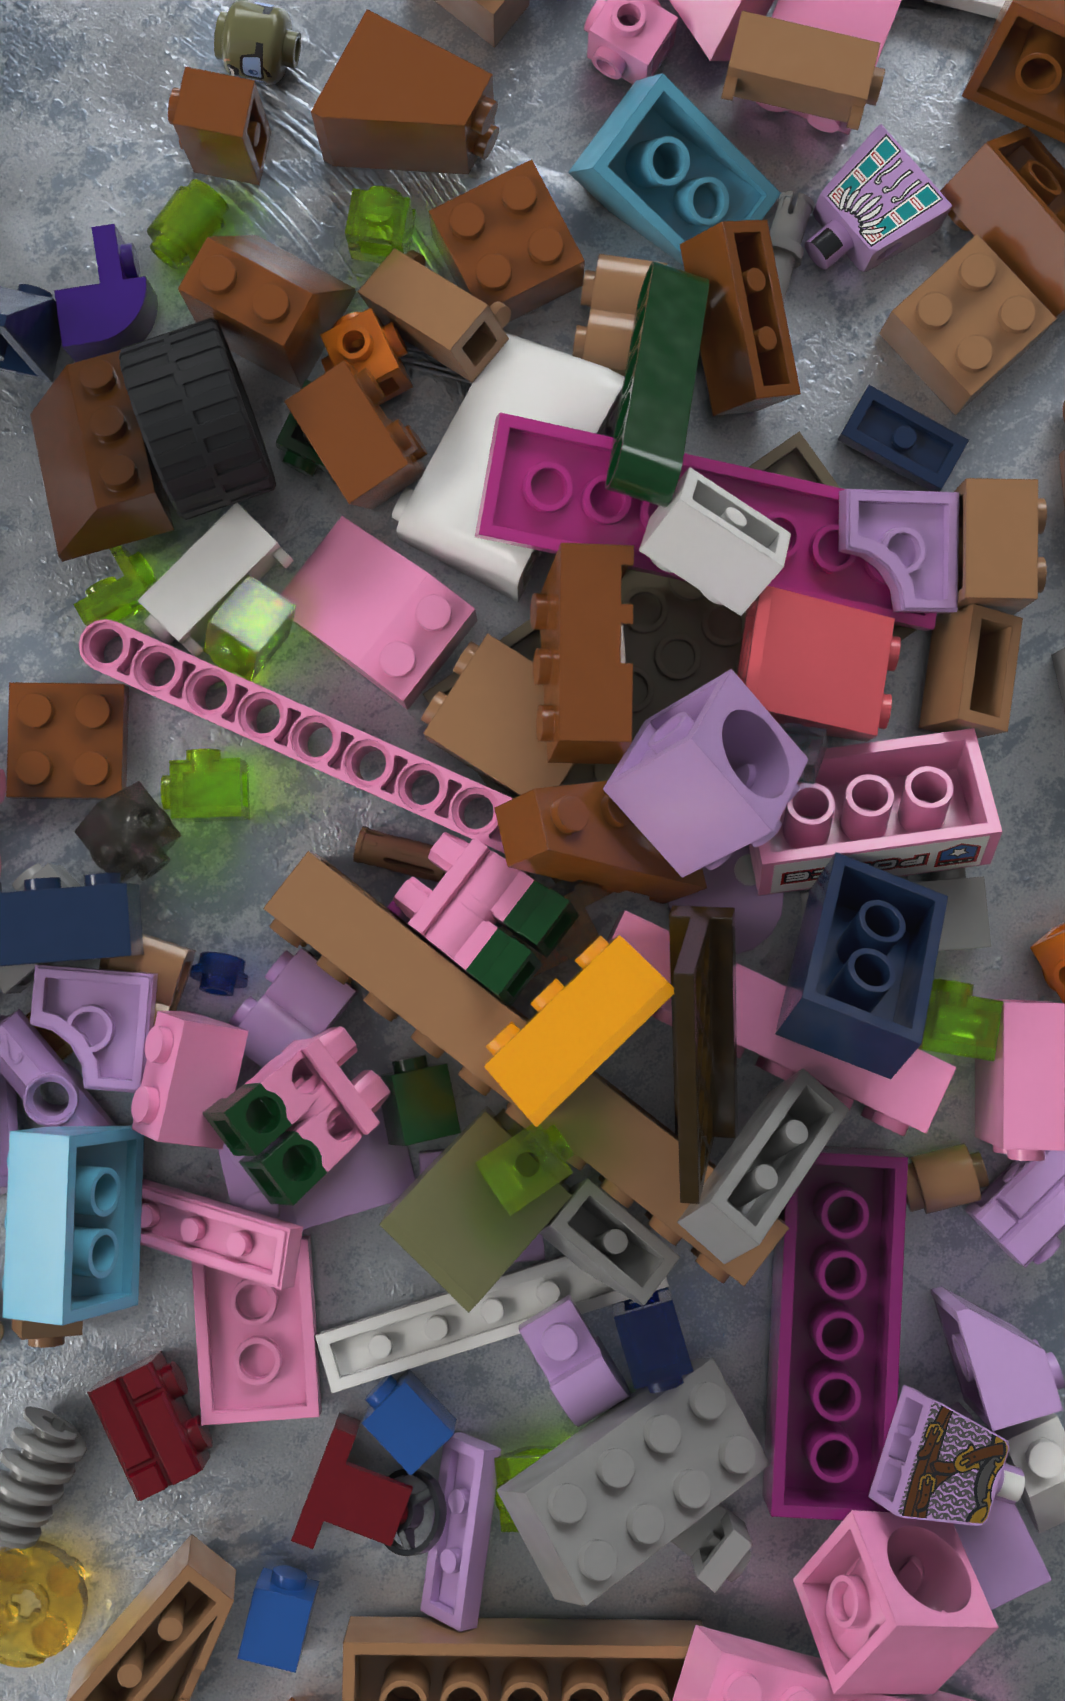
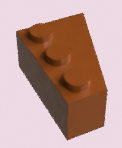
M560 543L541 593H533L530 607L532 629L540 630L541 648H536L534 654L533 677L535 685H543L544 705H539L537 710L536 733L538 741H543L547 744L548 763L618 764L632 743L633 663H626L623 625L633 624V604H622L621 580L628 566L634 565V545Z
M607 781L535 788L494 808L509 868L569 882L583 880L604 885L603 890L616 893L624 891L649 896L650 901L662 904L707 889L703 868L682 878L603 790Z

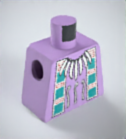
M880 124L872 131L819 195L813 215L823 228L805 242V249L812 261L823 270L828 269L846 254L860 271L867 272L935 233L943 224L952 208V204L885 127Z

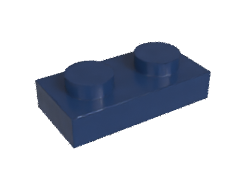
M868 385L838 438L840 442L921 487L934 492L942 490L969 442V439L871 385Z

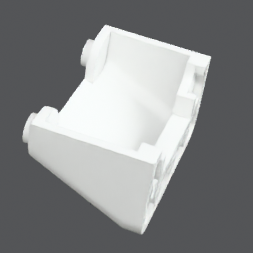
M506 333L509 340L473 381L415 490L409 487L405 488L394 507L392 518L399 521L396 532L399 540L506 597L519 602L531 580L529 572L537 556L540 557L543 551L475 537L496 416L502 412L605 435L606 428L612 430L617 420L624 376L607 367Z

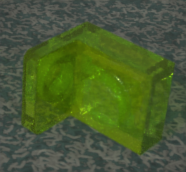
M123 545L109 548L124 576L118 580L115 577H108L94 583L85 591L86 597L73 604L86 626L102 619L121 623L145 609L137 600L150 588L149 585L157 581V578L140 551L131 555Z

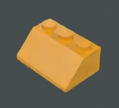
M602 935L595 939L574 960L582 969L565 986L555 978L531 1001L530 1005L537 1013L521 1029L511 1021L485 1046L493 1055L485 1062V1069L536 1128L674 995V987L620 935H617L609 943Z

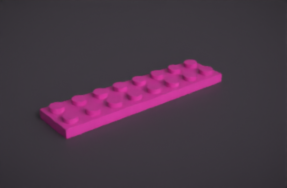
M502 412L496 416L475 532L476 538L553 554L557 553L560 543L634 545V565L628 566L627 569L685 581L675 573L661 570L648 556L639 551L649 518L659 506L606 490L605 484L613 437ZM684 453L679 480L688 468L691 467L791 533L784 567L768 586L895 618L894 625L923 631L934 630L937 613L893 612L890 589L879 571L860 556L838 552L839 491L845 489Z

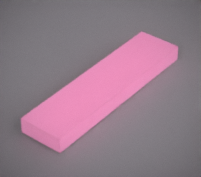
M143 1179L140 1245L279 1290L294 1287L303 1226Z

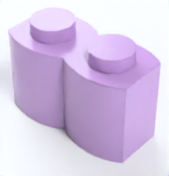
M300 948L294 956L286 950L265 976L272 983L258 1002L251 996L248 997L228 1023L249 1031L244 1054L262 1068L281 1054V1051L294 1040L313 1038L331 1028L359 992L348 982L343 985L327 974L316 964L319 959L304 948Z

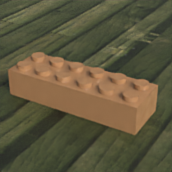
M350 1616L343 1641L342 1701H672L695 1625L703 1626L702 1620L478 1618L477 1628L459 1632L433 1617Z

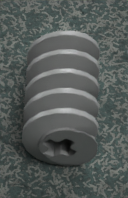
M27 1406L22 1412L23 1418L33 1426L32 1430L16 1427L10 1434L12 1440L22 1448L21 1451L5 1448L0 1453V1461L10 1469V1472L0 1469V1546L26 1549L33 1547L41 1536V1526L46 1525L53 1514L52 1505L57 1504L64 1494L63 1484L69 1482L76 1472L74 1462L80 1461L87 1451L86 1442L71 1423L52 1412L38 1407Z

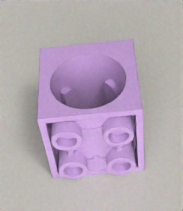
M730 669L646 719L603 790L683 878L705 866L708 870L715 869L727 861L735 851L748 844H751L753 847H759L774 837L782 826V822L779 819L787 803L799 791L800 787L797 782L809 759L737 674Z

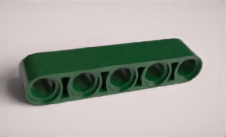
M652 261L647 270L636 307L606 477V490L662 507H667L672 499L684 458L709 290V279L655 261Z

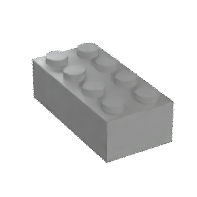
M713 1358L679 1359L630 1394L628 1398L610 1408L499 1487L497 1492L554 1599L587 1606L771 1464Z

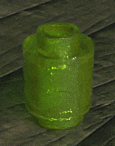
M192 179L187 186H179L147 228V234L153 241L149 246L151 251L162 262L174 269H178L180 265L190 268L206 238L217 236L225 226L223 217L229 210L227 203L213 188L198 179Z

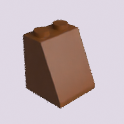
M368 9L364 13L311 110L323 160L336 167L469 175L478 157L485 160L489 156L499 134V127L495 125L498 102L494 100L493 74Z
M258 235L207 237L178 287L196 323L208 318L217 320L230 351L300 389L305 379H308L325 348L320 334L333 328L335 322L344 315L356 293L354 287Z

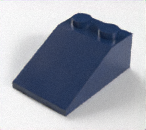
M19 284L17 290L0 286V371L52 382L62 340L56 301L47 290L29 284Z

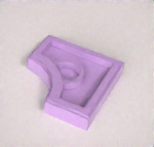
M845 489L839 491L838 552L860 556L879 571L890 589L893 612H957L959 492Z
M36 964L30 1024L52 1030L71 1045L82 1065L84 1089L135 1093L142 1084L147 1061L145 1041L150 1029L154 1026L158 973Z

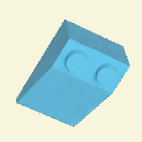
M663 73L634 82L568 172L610 213L682 265L681 243L722 221L762 220L781 194Z

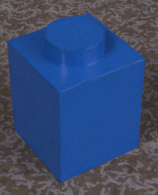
M410 1369L404 1372L397 1380L392 1375L386 1376L365 1398V1401L370 1406L365 1412L362 1424L410 1476L454 1435L457 1419Z
M278 1565L273 1570L263 1567L254 1588L237 1659L296 1673L320 1581L307 1578L308 1575L305 1571L293 1566Z

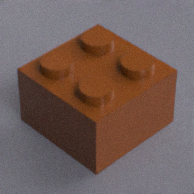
M532 159L428 211L432 238L457 286L488 304L489 307L497 301L508 306L511 309L509 322L583 286L585 260Z

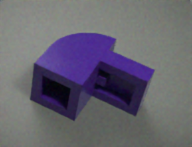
M115 224L91 227L100 283L54 290L62 347L74 362L118 351L123 347L144 341L151 332L158 311L157 295L147 277H140V265L134 244L125 243Z

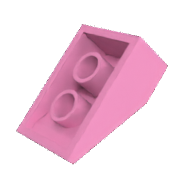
M341 516L272 604L279 612L407 710L477 622L476 610L469 603L431 574L343 516Z

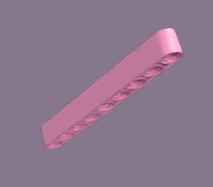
M108 619L94 621L81 634L79 641L80 655L84 662L94 670L470 839L476 838L484 845L504 853L494 808L514 798L116 621ZM121 637L123 642L121 655L115 661L107 663L104 658L105 646L113 638ZM172 659L175 666L173 678L167 684L157 686L154 677L156 668L161 662ZM224 682L227 687L226 700L217 709L209 710L205 701L206 692L213 684ZM268 705H276L280 714L277 726L268 733H260L256 723L259 712ZM319 728H329L333 738L331 748L322 756L312 757L308 749L309 737ZM381 751L386 760L384 772L375 780L365 781L360 774L361 760L369 752ZM422 775H435L440 786L437 797L429 804H417L412 797L414 782ZM483 797L489 799L494 811L491 821L483 828H470L465 822L464 817L466 806L475 798Z

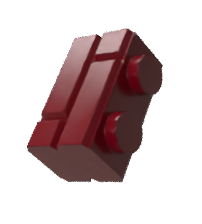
M162 1351L156 1352L129 1367L103 1378L87 1392L137 1501H142L165 1490L170 1485H175L199 1473L211 1456L208 1449L213 1447V1441L207 1425L202 1426L200 1415L191 1416L183 1399V1396L188 1393L183 1372L175 1361L167 1364Z

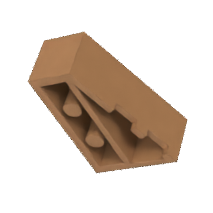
M191 1534L74 1667L66 1701H190L201 1672L206 1668L233 1605L236 1569Z

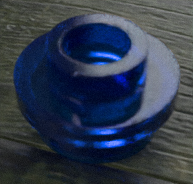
M220 952L200 953L198 964L192 965L190 977L200 982L199 990L217 996H233L235 988L247 987L249 976L244 973L245 960Z

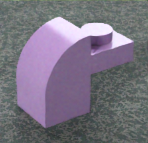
M570 1295L519 1325V1332L547 1377L552 1393L577 1427L582 1426L630 1396L626 1381L599 1336L594 1337Z

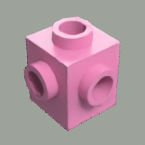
M597 0L584 25V31L588 32L587 58L591 59L597 70L605 76L615 80L622 78L632 85L636 80L654 76L674 45L678 17L662 8L658 0Z

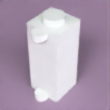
M235 503L137 600L150 613L143 623L165 644L170 645L177 639L193 656L198 657L204 649L197 642L277 562L286 569L294 560L238 503Z

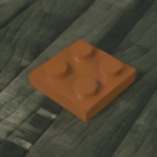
M9 682L6 797L12 799L126 800L129 687L125 684Z

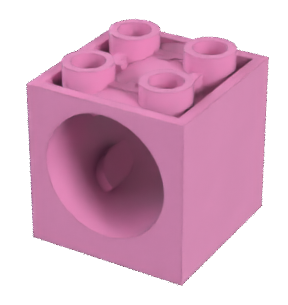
M851 1510L793 1578L833 1694H935L999 1628L953 1523L902 1518L895 1516L891 1512Z

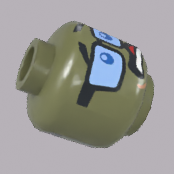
M237 0L231 5L228 12H220L214 33V53L217 59L223 60L224 68L230 76L275 85L282 80L287 67H297L301 52V33L292 31L290 16L283 7L251 0Z

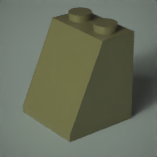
M486 1106L389 1206L379 1224L468 1313L479 1303L572 1196L571 1188L565 1183L571 1176L570 1172L549 1151L545 1150L538 1156L527 1146L522 1139L528 1134V1131L513 1120L505 1112L504 1108L496 1115Z

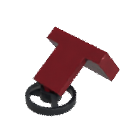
M339 1412L291 1541L313 1549L325 1521L380 1542L390 1551L401 1556H415L426 1553L439 1541L446 1523V1501L439 1483L428 1472L418 1469L412 1476L422 1480L427 1488L417 1494H412L413 1486L398 1481L409 1475L405 1469L397 1470L387 1477L348 1462L347 1459L361 1420ZM433 1498L435 1517L432 1530L427 1539L415 1548L414 1530L419 1527L423 1520V1506ZM396 1532L398 1534L402 1546L394 1540Z

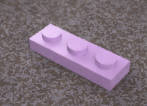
M463 1432L454 1433L443 1445L438 1483L446 1501V1523L439 1541L428 1551L420 1611L459 1632L477 1628L501 1457V1448ZM434 1508V1515H433V1523H434V1517H435V1508Z

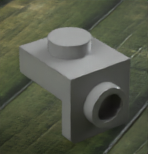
M721 1503L671 1541L691 1557L696 1578L715 1593L726 1579L733 1582L742 1574L752 1555L749 1549L753 1544L745 1522Z

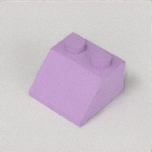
M942 1286L930 1289L964 1402L992 1431L1063 1411L1057 1390L1065 1388V1382L1060 1365L1052 1352L1046 1353L1036 1339L1031 1340L1014 1325Z

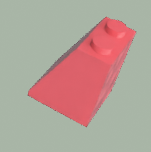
M767 586L746 610L736 674L783 729L868 742L877 736L878 728H887L890 719L892 695L885 694L884 688L887 671L894 672L897 667L901 638L892 636L895 618Z

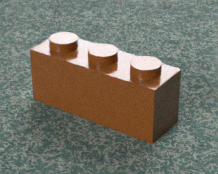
M722 221L681 243L680 249L685 272L709 279L700 351L713 416L755 412L800 395V386L768 221Z

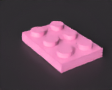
M311 1235L302 1236L295 1285L288 1289L279 1290L191 1261L202 1426L320 1417L322 1405L318 1345L315 1338L317 1327Z

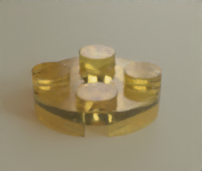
M38 1540L33 1547L26 1549L0 1547L1 1664L27 1668L44 1663L46 1658L63 1651L72 1642L84 1622L88 1607V1590L84 1581L86 1573L84 1566L77 1558L69 1556L58 1546ZM25 1589L34 1592L35 1598L40 1600L41 1608H35L29 1617L21 1615V1604L12 1601L13 1594H22Z

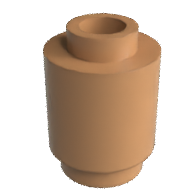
M964 1143L909 1157L906 1203L910 1212L924 1209L926 1214L981 1201L980 1188L989 1186L988 1175L981 1154L979 1152L969 1154Z

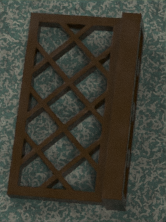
M672 905L669 914L671 985L674 987L671 1005L675 1135H678L680 1203L699 1204L714 1137L736 1138L738 1128L735 908Z

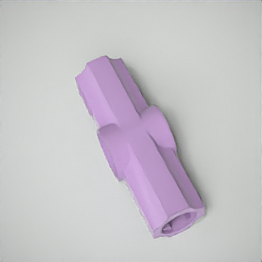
M20 1009L0 1022V1073L23 1099L24 1109L29 1118L37 1124L46 1127L116 1126L87 1089H84L83 1078L80 1072L71 1064L62 1061L38 1030L30 1024V1021ZM45 1082L61 1084L68 1092L69 1101L62 1105L48 1103L40 1093V1085Z

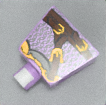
M903 1385L868 1497L895 1516L902 1518L982 1526L988 1521L994 1499L1009 1504H1015L1019 1501L1025 1487V1476L1021 1468L1005 1463L1010 1449L1008 1440L922 1392Z

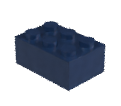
M835 852L809 891L775 1035L892 1079L922 1044L948 896Z

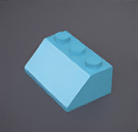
M49 1126L10 1131L9 1152L7 1155V1212L4 1222L6 1238L4 1276L2 1280V1318L63 1326L138 1305L144 1135L132 1130V1126Z

